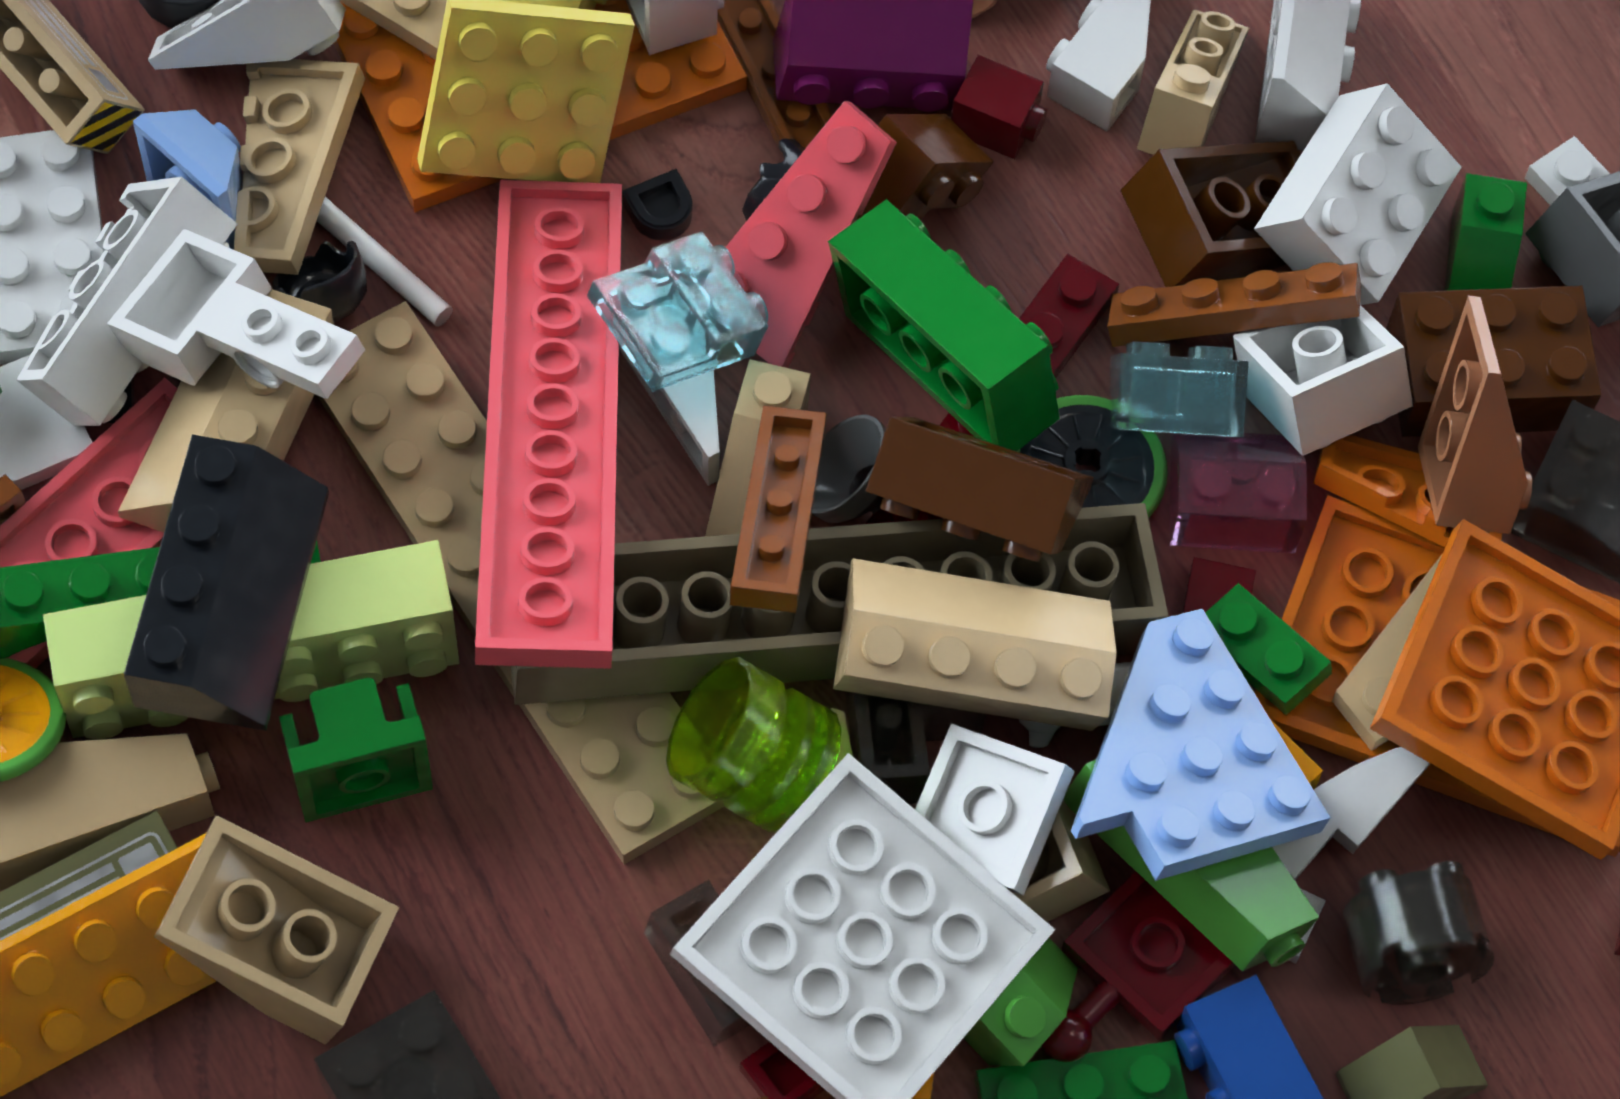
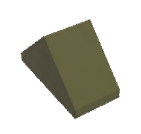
M1459 1025L1411 1026L1336 1073L1347 1099H1461L1484 1090L1488 1086Z

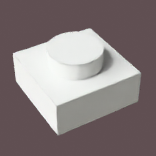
M1574 136L1531 164L1525 179L1551 206L1567 187L1609 175L1610 173Z

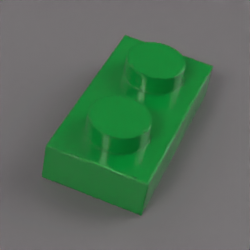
M1239 583L1205 612L1247 682L1285 715L1291 712L1332 674V664L1328 658Z

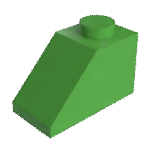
M1048 938L963 1039L989 1066H1025L1066 1017L1078 968Z

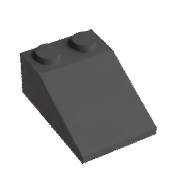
M1620 171L1567 187L1525 233L1539 251L1542 261L1550 269L1554 270L1565 286H1583L1588 316L1597 327L1620 320Z

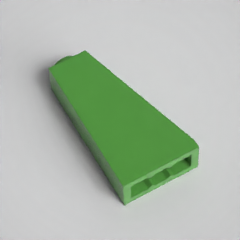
M1096 760L1084 765L1065 794V803L1076 815ZM1124 826L1096 833L1242 972L1264 961H1268L1271 967H1276L1296 956L1305 947V943L1301 938L1319 918L1273 847L1155 881Z

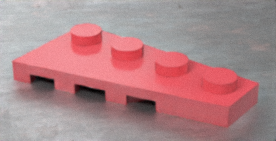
M844 101L689 293L693 297L699 296L712 314L768 364L788 368L795 355L793 350L804 327L809 326L820 303L817 300L832 269H834L828 241L854 223L858 215L863 214L897 142L853 103Z

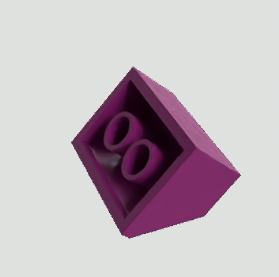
M785 0L773 38L776 99L798 101L806 105H816L823 102L842 104L844 101H848L863 108H877L881 106L916 108L924 112L952 110L953 100L966 76L973 0Z

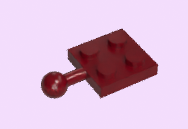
M1135 871L1064 940L1061 950L1089 975L1098 986L1073 1010L1068 1009L1066 1017L1042 1044L1041 1048L1050 1059L1061 1062H1072L1082 1058L1091 1047L1093 1039L1092 1029L1118 1003L1160 1041L1179 1022L1184 1007L1202 999L1235 964Z

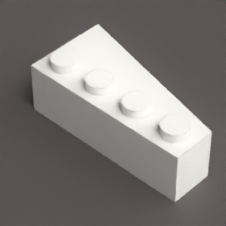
M183 177L128 184L119 200L128 208L125 215L116 224L112 221L106 223L95 242L104 252L99 260L94 261L86 269L77 273L68 289L69 298L75 302L71 310L64 309L52 317L17 378L20 384L74 426H100L102 423L110 421L125 404L127 393L124 390L136 372H141L148 367V365L133 356L118 341L107 323L180 233L186 229L229 248L226 240L237 223Z

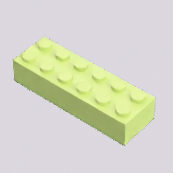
M439 540L310 564L275 699L280 698L287 702H298L309 699L313 691L367 677L373 678L377 685L383 678L408 673L415 677H427L444 671L447 666L459 664L453 608ZM146 595L43 614L54 688L63 712L66 713V720L73 738L85 736L93 740L107 739L120 734L124 728L151 724L156 727H169L180 724L188 718L181 715L137 708L133 705L124 677V671Z

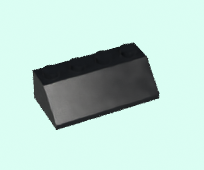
M192 434L124 671V677L134 707L266 731L329 495L327 486L258 446Z

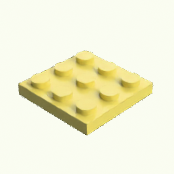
M447 0L417 157L420 171L516 180L600 183L635 26L630 13L497 0Z

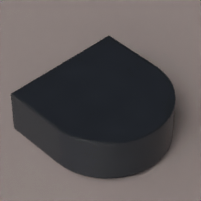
M677 169L622 190V204L637 230L644 236L654 240H670L683 234L689 227L692 220V197Z

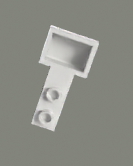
M186 229L180 233L107 323L118 341L137 359L154 369L193 386L196 385L220 353H224L232 357L238 366L250 377L267 387L278 388L283 381H287L328 399L365 351L356 334L268 297L267 294L272 288L254 258Z

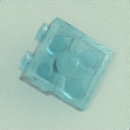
M703 231L651 248L644 264L593 280L587 294L588 299L652 392L754 356L769 327L767 324L768 311L764 300L756 292L746 293L734 277V261L728 249L723 245L712 246Z

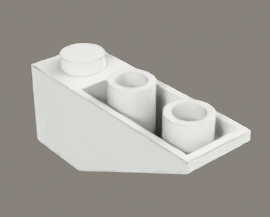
M1091 0L1079 20V31L1071 41L1063 38L1056 45L1048 59L1046 69L1051 72L1047 97L1108 132L1139 91L1146 59L1151 0Z

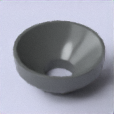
M856 415L835 425L825 434L812 511L813 516L827 523H841L859 518L868 512L874 514L881 509L880 505L883 497L866 492L886 430V426L877 418L870 415Z

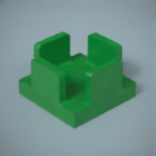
M367 677L313 691L309 699L319 734V739L313 743L300 746L292 713L279 716L305 823L433 790L426 738L420 716L416 711L409 683L396 686L402 720L388 722L385 719L373 678Z

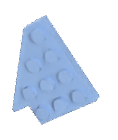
M1198 609L1149 622L1138 642L1071 829L1074 838L1078 839L1124 826L1152 876L1157 881L1321 833L1330 820L1329 814L1204 610Z

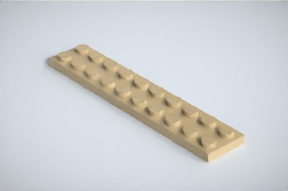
M404 301L349 330V332L358 336L365 351L328 399L316 396L412 543L418 544L439 540L451 602L476 638L487 421L408 303ZM493 665L514 697L510 666ZM670 692L519 705L623 865L735 800V788Z

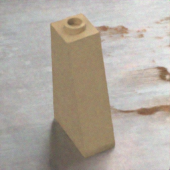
M187 733L58 743L54 750L37 766L20 776L0 782V890L15 885L155 811L161 816L168 831L215 816L208 793L219 790L220 786L208 752L195 756Z

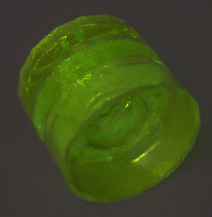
M735 657L722 661L707 672L689 694L676 717L668 739L666 763L669 775L675 780L712 801L723 800L726 808L742 818L745 817L767 832L777 831L833 771L840 751L842 728L837 713L793 688L785 690L782 681L748 661Z

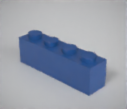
M1257 974L1184 1007L1176 1027L1178 1032L1175 1033L1174 1039L1178 1052L1187 1068L1191 1071L1198 1068L1210 1091L1206 1093V1099H1323Z

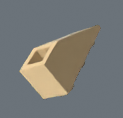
M1193 9L1155 86L1138 143V150L1154 155L1159 149L1201 147L1205 145L1249 27L1235 23L1232 18L1223 13H1204Z

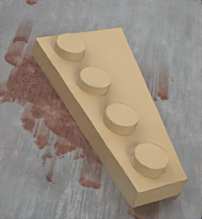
M291 59L290 61L248 63L246 66V74L250 84L249 96H244L243 118L247 123L245 145H241L240 151L243 184L242 190L238 191L237 225L235 227L234 250L254 258L262 272L299 274L365 81V76L359 63Z

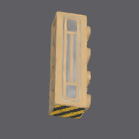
M0 0V69L66 145L108 154L132 126L133 120L140 116L145 109L49 0Z

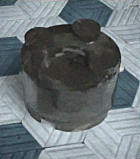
M1443 861L1428 867L1426 870L1401 875L1390 869L1369 873L1358 882L1360 893L1352 898L1343 910L1342 919L1363 993L1370 998L1373 990L1379 991L1382 1003L1407 1005L1445 997L1455 993L1451 981L1469 973L1473 984L1485 976L1494 964L1495 957L1472 882L1465 876L1463 867L1459 862Z

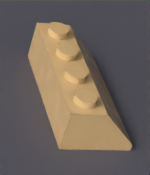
M273 289L267 294L272 299L334 325L332 309ZM220 353L196 385L193 386L183 381L180 382L118 510L119 517L161 532L165 531L192 434L255 445L284 461L313 399L314 393L287 381H283L278 388L267 387L244 372L232 357Z
M853 558L850 564L833 689L1093 731L1109 718L1117 654L1111 603L1107 600Z

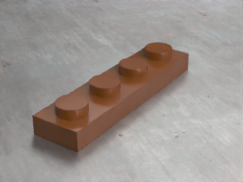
M1324 262L1316 264L1309 269L1277 273L1271 270H1262L1251 273L1246 277L1215 281L1210 278H1199L1189 281L1185 285L1155 289L1150 286L1133 287L1123 293L1112 295L1107 326L1112 347L1360 317L1362 284L1358 263L1339 265L1337 263Z
M763 405L731 582L730 605L796 613L825 437L827 413Z

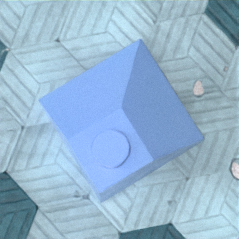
M196 109L143 113L133 120L147 181L183 177L236 222L238 191L242 190L243 173L239 158L241 146L235 135L224 124L220 122L214 125L211 124ZM235 228L226 240L229 248L233 250Z

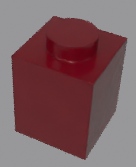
M977 55L953 100L951 120L976 144L1015 159L1025 139L1035 142L1044 125L1048 112L1047 108L1040 106L1044 81Z

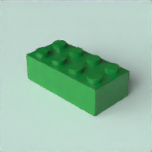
M886 199L828 241L845 316L975 438L1018 451L1060 419L1056 391L1059 386L1052 372L1050 354L1053 352V348L1048 337L1033 322L1025 325L1011 312V308L1004 296L995 287L988 285L984 288L974 279L964 260L954 250L948 249L944 251L932 241L927 228L918 217L912 213L905 216Z

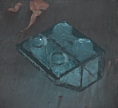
M1132 342L1126 343V353L1111 355V429L1244 437L1249 361L1232 360L1233 348L1213 346L1188 347V357L1169 356L1170 344Z

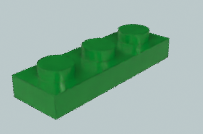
M1175 1040L1086 1053L1082 1058L1072 1062L1046 1059L1027 1062L1025 1066H1000L976 1070L974 1077L978 1099H1188Z

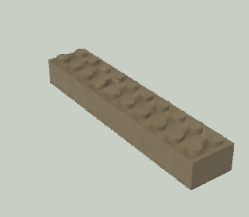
M1145 503L1081 508L1061 552L1051 555L1042 552L1039 562L1003 551L1005 539L981 531L978 541L946 532L941 529L944 518L810 528L796 613L730 605V589L740 534L615 543L612 669L510 666L515 705L835 679L850 564L853 558L1110 601L1116 655L1134 654L1147 624L1151 621L1169 617Z

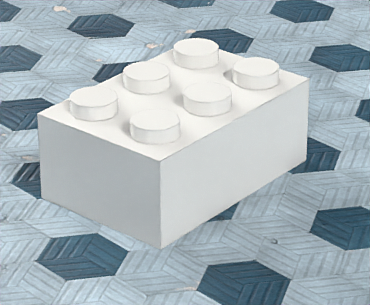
M1388 83L1339 95L1254 229L1293 271L1309 269L1316 264L1332 262L1339 265L1358 263L1362 284L1360 305L1376 303L1380 301L1460 171L1461 166Z

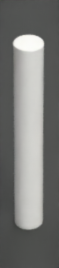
M324 198L317 222L346 248L349 241H354L363 262L435 326L445 323L451 316L453 308L328 198Z

